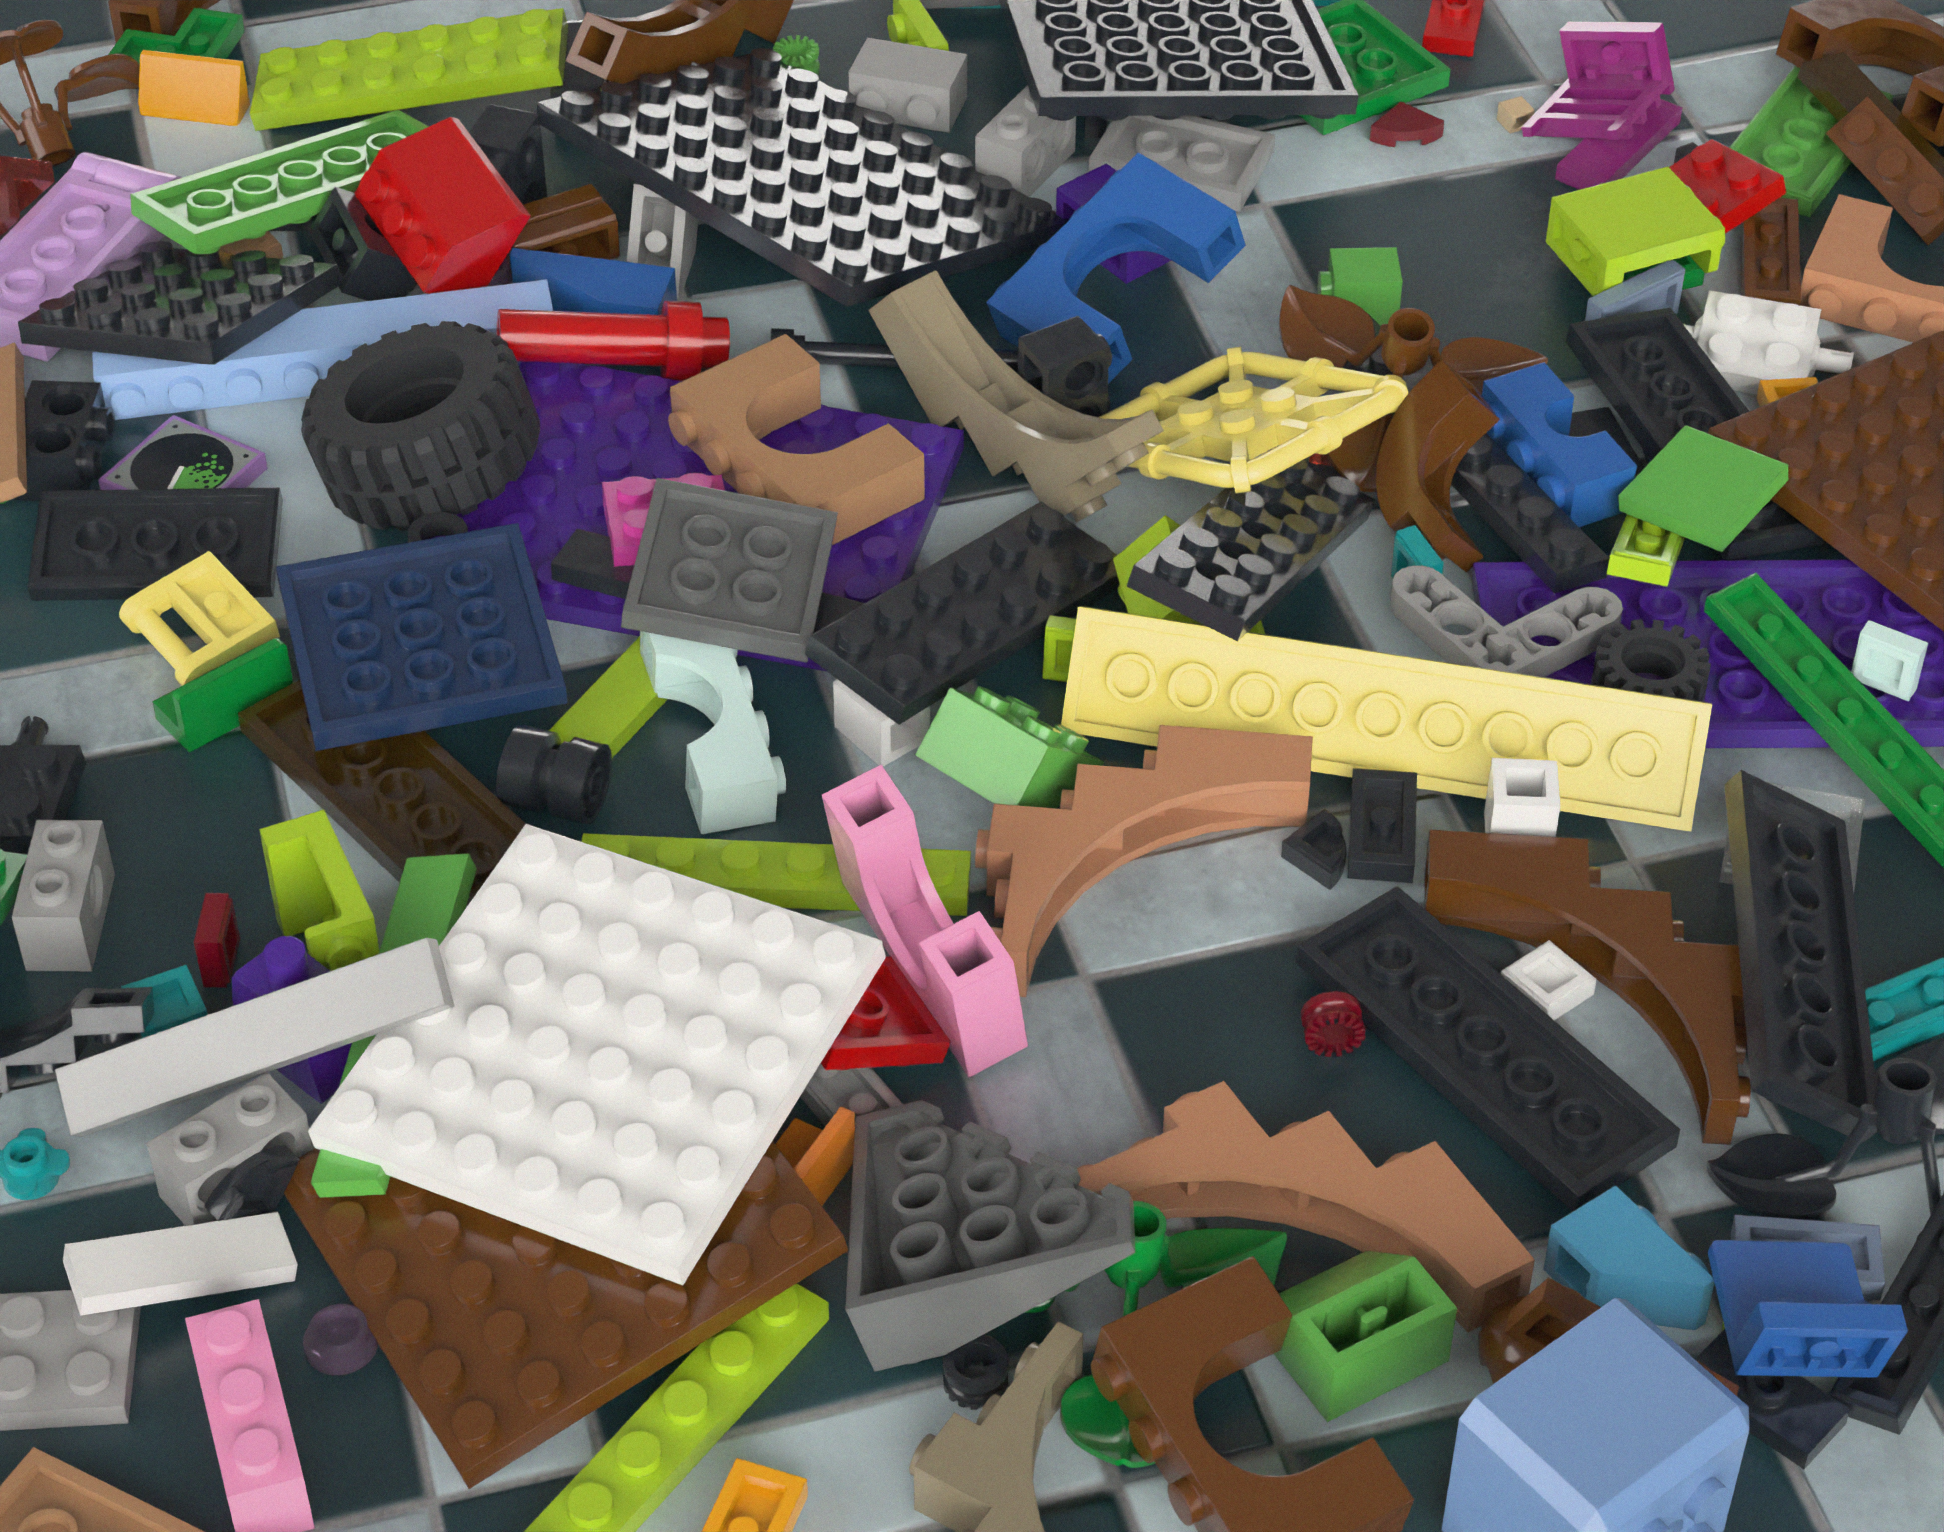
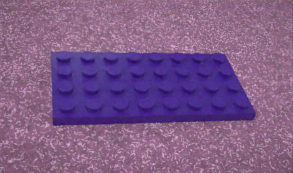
M1851 560L1677 561L1668 587L1607 575V578L1558 593H1554L1525 562H1474L1471 581L1475 603L1503 627L1575 590L1584 587H1599L1609 590L1621 600L1623 607L1621 623L1628 631H1630L1632 620L1642 619L1645 628H1652L1654 619L1664 621L1663 630L1671 631L1675 624L1685 628L1683 639L1694 634L1701 640L1699 649L1707 648L1710 655L1708 663H1711L1704 702L1712 703L1705 749L1831 748L1703 611L1708 596L1757 573L1850 672L1860 632L1868 620L1927 642L1928 646L1918 686L1909 701L1865 684L1863 685L1922 747H1944V632ZM1546 635L1531 638L1533 642L1543 646L1561 644L1558 639ZM1596 651L1545 678L1591 684ZM1635 673L1637 676H1640V677H1643V678H1646V679H1651V680H1663V679H1665V678H1663V677H1661V676H1659V675H1656V674H1651V673Z

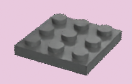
M657 478L623 608L621 628L807 663L808 657L805 655L810 635L814 633L838 512Z

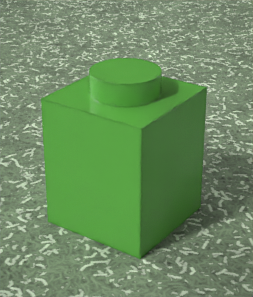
M1397 247L1330 248L1328 271H1319L1318 294L1348 300L1370 314L1380 326L1388 324L1391 315L1400 310L1403 281Z

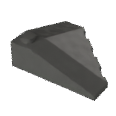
M923 1100L856 1116L845 1310L874 1372L944 1356L1134 1254V1205L1129 1191L1108 1183L1101 1190L1102 1195L1078 1185L1081 1177L1077 1168L1041 1152H1037L1030 1158L1031 1164L1008 1154L1011 1146L1007 1137L971 1121L961 1129L963 1133L941 1124L944 1116L939 1107Z

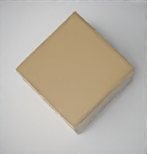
M1522 96L1501 101L1498 103L1497 121L1509 133L1521 131V127L1533 116L1535 110Z

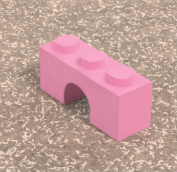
M259 1299L185 1318L235 1532H304L315 1529L305 1481Z

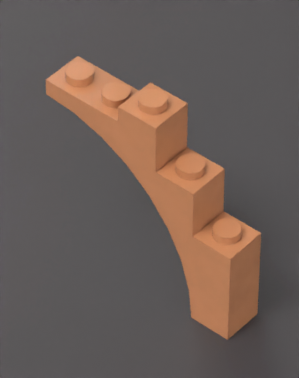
M1159 725L1157 751H1144L1143 769L1077 764L1074 790L1062 789L1060 809L994 804L990 830L978 829L975 868L987 869V896H995V918L1004 919L1003 928L991 927V929L1014 961L1019 996L1026 997L1036 958L1055 924L1085 891L1118 867L1161 846L1205 833L1255 826H1303L1307 821L1313 736Z
M1225 1081L1200 1092L1195 1091L1184 1094L1173 1104L1164 1107L1163 1134L1156 1137L1143 1138L1135 1142L1128 1150L1094 1165L1087 1164L1077 1168L1081 1177L1079 1186L1102 1195L1101 1190L1108 1183H1111L1129 1191L1133 1201H1142L1157 1207L1166 1219L1183 1217H1236L1280 1223L1339 1240L1361 1252L1373 1251L1414 1256L1457 1307L1455 1320L1467 1332L1481 1327L1482 1321L1494 1307L1514 1297L1527 1296L1530 1291L1535 1259L1436 1141L1412 1152L1397 1153L1390 1157L1382 1166L1375 1168L1330 1111L1305 1122H1293L1269 1138Z

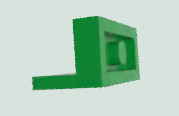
M274 638L152 701L156 720L189 753L239 727V712L293 683L287 646L279 638Z

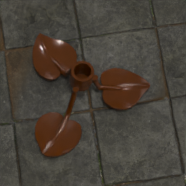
M54 20L33 21L20 25L14 30L6 29L0 31V65L12 60L15 61L31 107L21 113L23 121L19 125L0 102V118L15 134L18 145H27L33 163L37 168H50L60 165L73 158L76 154L68 131L73 129L68 117V102L85 100L118 90L139 89L140 64L131 56L110 54L74 67L69 72V79L58 82L54 88L55 96L58 99V111L53 110L52 105L49 103L41 104L24 57L44 52L62 40V27L60 23Z
M1289 285L1284 293L1279 315L1280 338L1287 356L1292 359L1308 361L1310 358L1318 357L1330 360L1334 367L1344 368L1347 361L1352 365L1360 366L1382 346V359L1388 369L1393 372L1392 375L1403 379V376L1414 374L1425 366L1428 356L1433 367L1443 359L1473 384L1481 395L1483 381L1543 362L1547 365L1548 357L1528 348L1482 337H1468L1452 341L1443 348L1440 355L1438 350L1440 340L1433 337L1435 325L1432 318L1424 311L1416 308H1403L1394 312L1389 318L1388 324H1382L1379 334L1374 338V325L1369 314L1348 300L1330 295L1311 293ZM1389 413L1344 437L1337 449L1327 453L1328 459L1335 470L1343 478L1355 483L1360 488V491L1377 492L1376 468L1379 451L1393 413Z

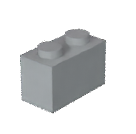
M867 37L848 72L849 93L856 97V105L885 112L894 118L896 124L950 133L967 99V54Z

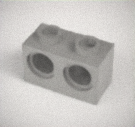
M1027 85L975 136V171L985 175L1005 178L1011 182L1012 188L1030 197L1075 152L1076 116L1067 121H1058L1047 116H1038Z
M268 1072L264 1073L146 1143L159 1197L185 1226L217 1221L204 1205L216 1186L236 1166L254 1154L275 1146L286 1145L298 1158L313 1149L308 1133L309 1126L306 1112Z

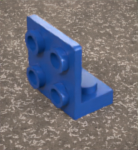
M1715 1240L1708 1250L1709 1262L1736 1375L1877 1378L1908 1331L1901 1305L1870 1304L1864 1300L1851 1248L1845 1243Z

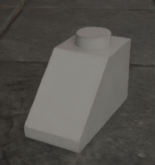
M634 184L627 262L675 268L677 300H680L695 255L698 218L646 187Z

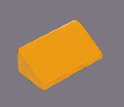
M143 50L140 54L138 105L140 115L237 126L250 106L243 61Z

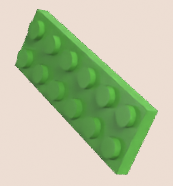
M395 110L130 194L131 213L158 232L187 248L190 252L195 254H211L217 252L223 245L241 239L259 238L264 236L267 231L287 224H300L309 221L312 216L320 213L334 187L355 193L362 176L369 169L380 149L429 126L400 110Z

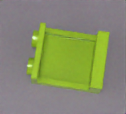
M1667 166L1552 197L1546 243L1590 294L1595 296L1622 283L1624 273L1688 255L1705 273L1717 271L1721 249L1725 244V227L1694 195L1691 188L1685 185Z
M323 809L259 829L276 919L283 936H293L305 932L308 955L330 971L378 955L380 950L374 916L325 810Z

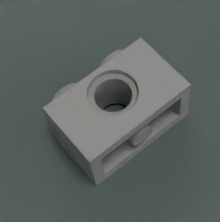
M36 820L12 913V921L26 971L92 972L115 877L102 820Z

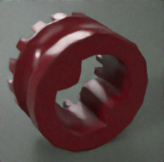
M1332 991L1314 996L1304 1004L1301 1010V1022L1305 1029V1043L1310 1051L1315 1050V1054L1319 1056L1324 1051L1325 1057H1331L1332 1052L1336 1051L1337 1056H1343L1342 1050L1345 1049L1347 1053L1353 1052L1352 1046L1356 1048L1361 1046V1041H1364L1366 1036L1364 1022L1361 1020V1006L1358 1000L1348 993ZM1338 1018V1023L1335 1024L1334 1019ZM1329 1020L1331 1025H1327L1326 1021Z

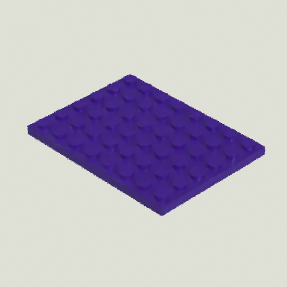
M521 362L519 368L540 419L541 430L535 453L531 461H526L525 471L516 481H509L505 484V491L494 500L487 498L477 504V510L463 516L462 513L456 515L464 520L468 527V532L515 523L519 524L546 619L640 636V631L621 628L622 613L626 599L552 580L551 562L576 529L609 537L603 507L602 482L620 481L632 476L662 479L678 478L688 473L713 475L707 468L704 460L687 445L683 446L675 439L669 426L668 417L672 413L670 387L682 381L665 379L656 375H643L609 369L604 366L576 363ZM821 404V409L776 429L759 440L766 446L778 451L793 454H815L838 448L889 423L924 453L925 500L832 545L822 590L823 593L867 603L910 578L964 449V430L942 427L931 423L890 418L879 414L844 410ZM722 478L725 491L738 493ZM737 650V655L826 671L809 657L808 662L805 663Z

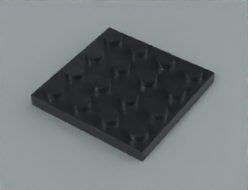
M155 241L140 246L139 253L126 260H119L108 264L106 267L107 271L99 276L75 283L73 285L74 291L60 298H53L40 303L39 310L18 321L22 344L215 365L339 286L337 264L314 262L313 257L308 255H294L283 259L268 258L265 252L259 250L243 251L237 254L219 253V250L211 254H195L187 249L173 248L172 243L167 241Z

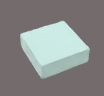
M1868 620L1860 632L1851 673L1862 684L1909 701L1918 686L1928 643Z

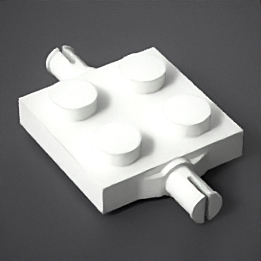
M1709 290L1704 314L1697 320L1695 326L1683 324L1734 391L1757 395L1760 380L1812 377L1815 370L1840 374L1850 370L1852 366L1854 352L1850 353L1820 347L1817 329L1821 309Z

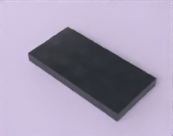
M280 487L41 491L27 588L31 600L128 599L208 551L220 561L254 598L274 597L283 504Z

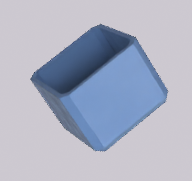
M1614 1298L1473 1399L1458 1422L1441 1530L1443 1532H1724L1749 1434V1407L1628 1300Z

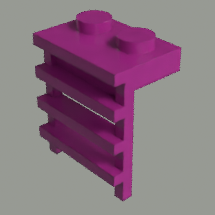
M1568 21L1559 30L1568 79L1521 127L1523 137L1630 139L1634 135L1632 124H1644L1648 120L1646 109H1658L1661 105L1660 94L1671 95L1675 90L1663 23Z

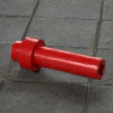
M664 301L661 315L498 309L496 335L507 342L508 347L513 350L517 362L660 366L662 378L684 381L700 374L701 368H713L729 360V320L727 317L703 316L700 302Z

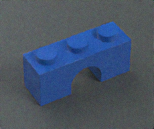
M1545 362L1483 381L1482 397L1500 419L1487 434L1578 527L1623 513L1619 511L1618 495L1635 479L1637 465L1606 430L1584 437L1569 436L1574 395Z

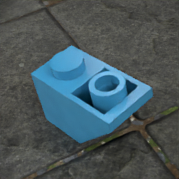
M1617 1186L1612 1187L1551 1225L1543 1270L1556 1282L1576 1290L1584 1298L1600 1307L1614 1298L1626 1299L1658 1326L1696 1330L1706 1323L1715 1284L1707 1267L1699 1257L1691 1252H1686L1662 1230L1649 1210L1643 1206L1636 1205Z

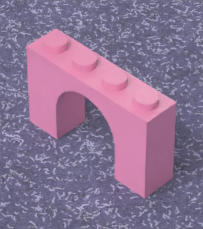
M879 765L822 794L842 883L878 939L882 940L889 956L893 958L950 1039L949 1048L968 1078L1028 1047L1014 961L980 911L955 924L953 923L938 896L926 868L914 813L883 766Z

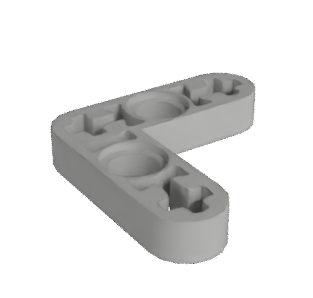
M1409 566L1398 571L1392 580L1390 610L1394 616L1446 662L1546 677L1595 652L1597 646L1600 645L1601 637L1605 633L1612 635L1613 627L1621 623L1623 611L1622 602L1614 593L1599 587H1584L1503 627L1444 575L1426 566ZM1447 625H1462L1470 628L1473 632L1468 635H1454L1446 632L1443 627ZM1546 635L1558 639L1561 644L1543 646L1536 644L1531 638Z

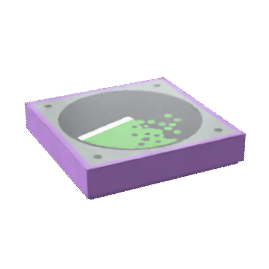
M172 415L98 481L100 490L247 488L268 468L264 452Z

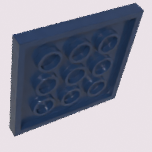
M518 523L276 566L280 593L315 751L567 703L566 684Z

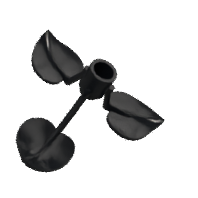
M1944 1037L1906 1051L1875 1069L1876 1091L1874 1103L1861 1106L1859 1120L1832 1161L1824 1164L1820 1151L1803 1139L1788 1134H1763L1745 1139L1735 1144L1719 1158L1709 1160L1707 1163L1709 1176L1732 1201L1755 1214L1773 1218L1810 1219L1825 1213L1834 1206L1837 1193L1829 1179L1838 1177L1842 1173L1870 1126H1876L1878 1134L1886 1141L1894 1144L1904 1145L1913 1143L1917 1139L1920 1140L1931 1215L1941 1198L1934 1135H1944Z

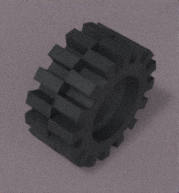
M1642 619L1632 620L1630 631L1621 623L1613 627L1612 635L1605 633L1601 637L1600 645L1597 646L1591 685L1704 702L1711 663H1708L1710 655L1707 648L1699 649L1701 640L1694 634L1683 639L1685 628L1675 624L1671 631L1663 630L1664 621L1654 619L1652 628H1645ZM1635 673H1651L1665 679L1651 680L1637 676Z

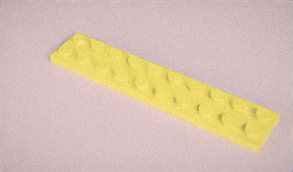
M1080 606L1077 612L1061 725L1081 735L1156 747L1158 744L1159 725L1313 736L1311 771L1351 778L1353 768L1417 773V788L1482 799H1486L1492 758L1557 761L1560 811L1691 832L1712 703L1247 632L1237 642L1201 624Z

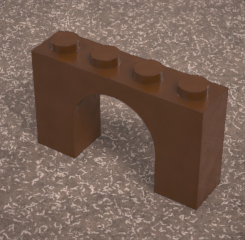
M1812 0L1790 7L1776 55L1801 68L1803 62L1844 52L1856 65L1884 66L1912 75L1913 79L1901 113L1925 139L1939 147L1944 145L1943 26L1895 0Z
M1254 1256L1100 1328L1094 1357L1091 1362V1371L1095 1383L1101 1394L1108 1401L1116 1400L1130 1422L1129 1432L1137 1452L1145 1462L1156 1463L1168 1483L1167 1490L1171 1505L1178 1518L1186 1526L1194 1524L1198 1532L1402 1531L1414 1498L1373 1437L1302 1472L1284 1476H1267L1251 1473L1231 1464L1222 1458L1202 1435L1194 1414L1193 1401L1205 1388L1219 1379L1280 1351L1291 1322L1292 1313Z

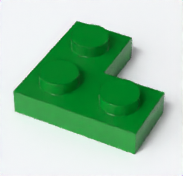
M193 8L175 36L126 29L108 55L125 54L134 58L139 64L140 54L143 50L227 59L245 32L242 14Z

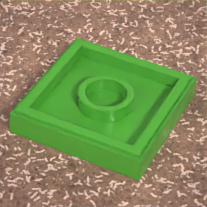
M1685 425L1618 495L1619 511L1722 552L1789 480L1788 464Z

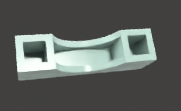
M640 631V653L654 692L658 693V698L672 699L691 705L704 713L714 724L712 729L705 735L687 744L685 788L700 833L707 834L776 822L777 795L785 794L786 792L784 767L779 756L770 757L768 751L769 729L767 720L762 710L754 711L752 707L753 686L750 672L746 665L738 667L735 659L737 657V649Z

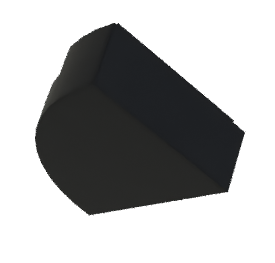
M1327 809L1322 810L1282 841L1281 857L1331 890L1343 875L1346 864L1347 851L1342 835L1341 823Z
M286 1145L271 1147L256 1153L236 1166L221 1180L207 1199L204 1207L217 1221L274 1213L300 1159Z

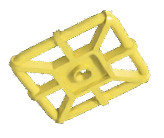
M1240 346L1227 348L1226 355L1214 358L1165 384L1154 382L1144 387L1139 397L1098 418L1124 419L1153 410L1157 419L1161 420L1159 422L1164 431L1144 442L1149 454L1129 464L1127 467L1139 469L1143 476L1160 480L1171 476L1216 487L1235 488V493L1237 494L1250 492L1251 485L1265 481L1315 453L1327 454L1337 449L1344 437L1389 413L1396 412L1408 395V388L1406 382L1396 375L1383 376L1334 367L1330 360L1318 357L1302 361L1260 352H1242ZM1246 374L1288 382L1275 389L1253 386L1251 381L1246 380ZM1229 377V382L1220 385L1218 392L1202 401L1188 398ZM1330 389L1345 392L1339 394L1320 396ZM1206 456L1210 458L1231 462V464L1214 462L1202 458Z

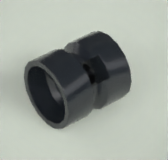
M519 724L511 732L501 754L496 784L498 799L507 806L532 812H540L547 806L553 817L582 824H591L601 811L608 793L612 772L611 750L608 744L574 737L570 742L564 741L562 743L557 732Z

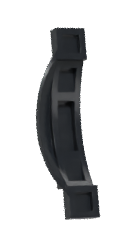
M84 988L75 998L46 1016L21 1026L0 1031V1098L2 1093L10 1091L21 1074V1065H27L28 1072L46 1074L54 1073L55 1069L69 1065V1063H76L88 1044L87 1035H94L96 1042L105 1044L121 1043L136 1038L137 1033L145 1031L155 1013L153 988Z

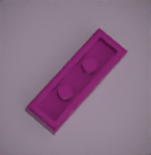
M1661 99V105L1658 109H1646L1648 120L1644 124H1632L1634 135L1630 139L1584 138L1557 164L1555 179L1581 190L1624 178L1680 123L1683 107Z

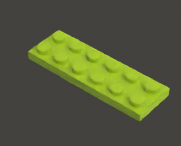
M538 8L523 14L499 18L484 16L466 23L446 26L432 24L420 30L400 33L380 32L367 38L347 41L332 39L320 45L294 49L280 47L268 53H261L250 109V117L255 131L561 86L564 81L568 22L564 8L552 10Z

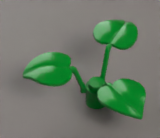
M1133 1201L1135 1253L1104 1269L1109 1280L1114 1285L1125 1289L1123 1316L1137 1310L1139 1289L1155 1278L1159 1270L1165 1286L1170 1288L1181 1286V1289L1254 1256L1273 1286H1275L1278 1268L1286 1246L1287 1235L1286 1232L1270 1230L1216 1228L1183 1231L1168 1237L1165 1235L1167 1222L1164 1214L1157 1207L1149 1203ZM1078 1283V1284L1072 1286L1071 1288H1069V1289H1067V1290H1065V1291H1066V1292L1075 1291V1290L1077 1289V1287L1080 1285V1283ZM1056 1296L1024 1313H1037L1048 1309L1054 1303ZM1093 1375L1075 1381L1065 1391L1061 1400V1423L1066 1434L1077 1446L1091 1455L1116 1466L1126 1465L1130 1468H1140L1155 1464V1462H1145L1139 1455L1130 1436V1422L1116 1400L1110 1402L1101 1394Z

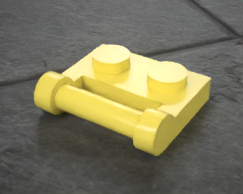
M210 551L134 594L123 603L119 611V616L123 623L136 634L142 633L175 669V679L181 686L274 638L280 637L276 620ZM173 608L207 645L193 653L162 620L160 615Z

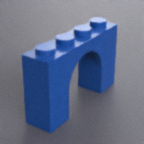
M1138 152L1123 168L1114 172L1108 183L1085 205L1079 207L1073 213L1070 220L1047 243L1039 246L1033 256L1009 280L1003 282L986 303L999 335L1016 347H1018L1019 337L1079 316L1096 334H1101L1110 347L1112 363L1108 368L1109 384L1129 364L1132 357L1121 326L1077 298L1079 287L1089 272L1101 262L1115 255L1131 251H1149L1169 258L1209 283L1246 244L1235 210Z

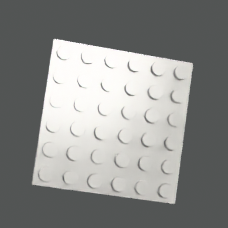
M526 824L439 946L455 1007L378 1033L315 1120L308 1133L316 1149H325L381 1165L385 1174L683 1285L885 960L883 942L877 938Z

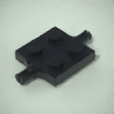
M30 716L23 719L19 734L14 743L11 745H0V849L5 852L28 854L36 820H66L86 766V760L80 745H42L49 726L46 721L37 716L33 717V721Z

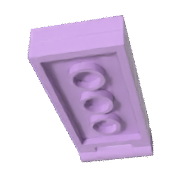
M89 152L79 154L69 171L0 240V348L15 342L22 355L49 362L61 348L22 344L18 321L39 310L40 303L49 299L60 298L74 291L73 285L75 283L95 278L106 272L108 264L132 257L139 253V247L146 243L160 241L165 236L164 234L132 215L130 194L182 177Z

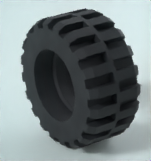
M441 321L439 326H429L427 323L412 325L411 330L397 333L396 330L381 335V340L369 346L364 343L352 350V356L345 361L338 360L328 369L325 379H318L311 389L309 399H306L301 418L303 440L334 506L340 509L343 515L360 524L365 523L372 528L387 530L389 526H394L400 531L408 530L415 520L429 513L447 512L455 515L462 513L464 516L477 510V504L487 498L494 500L505 491L506 483L516 481L525 471L526 461H531L535 453L541 430L536 408L513 350L508 347L507 342L478 325L468 323L463 327L456 321Z

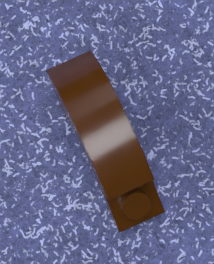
M1442 359L1413 387L1395 412L1379 451L1376 468V489L1379 506L1391 529L1396 532L1397 530L1415 525L1442 561L1448 558L1467 573L1473 567L1474 562L1480 561L1484 556L1453 514L1450 504L1451 482L1463 456L1500 419L1475 386Z

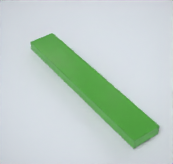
M469 853L407 858L379 954L426 937L436 939L440 946L467 906L477 870ZM376 1035L352 1043L340 1085ZM320 1149L311 1184L320 1198L386 1195L391 1176L385 1174L381 1165Z

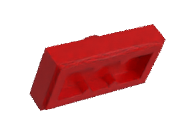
M1432 0L1423 34L1422 47L1429 52L1473 57L1486 0Z

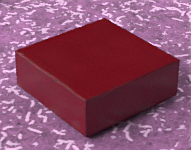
M205 893L194 939L203 987L227 988V984L231 981L240 942L233 900L230 898L229 893Z

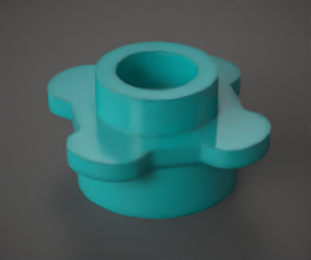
M39 1128L22 1130L16 1138L6 1144L3 1150H0V1178L2 1179L4 1189L10 1196L20 1200H34L47 1195L57 1185L60 1175L65 1173L70 1166L68 1152L64 1149L53 1148L47 1142L45 1132Z

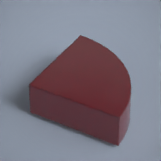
M1399 102L1371 125L1370 141L1388 147H1396V140L1412 141L1421 139L1420 146L1426 145L1443 136L1444 120L1404 102Z

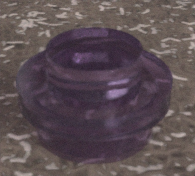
M348 1304L330 1305L317 1312L311 1319L303 1338L305 1356L310 1365L316 1370L329 1375H345L361 1369L370 1362L378 1347L376 1339L368 1328L367 1319L363 1312Z

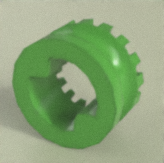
M796 35L795 40H793L792 36H787V40L781 38L780 42L775 43L773 51L782 56L781 61L784 64L794 66L797 69L809 70L817 75L819 74V48L815 40H809L807 36H804L801 40L800 35Z

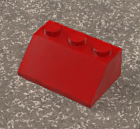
M448 117L380 149L371 166L362 176L360 184L354 193L421 290L428 294L487 287L531 217L461 121L453 117Z

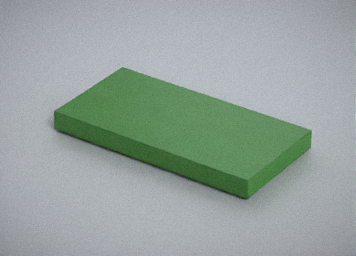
M1794 66L1729 148L1783 175L1787 193L1780 198L1798 199L1799 214L1810 218L1851 164V161L1826 134L1838 121L1797 77L1801 68ZM1881 91L1892 103L1894 95Z

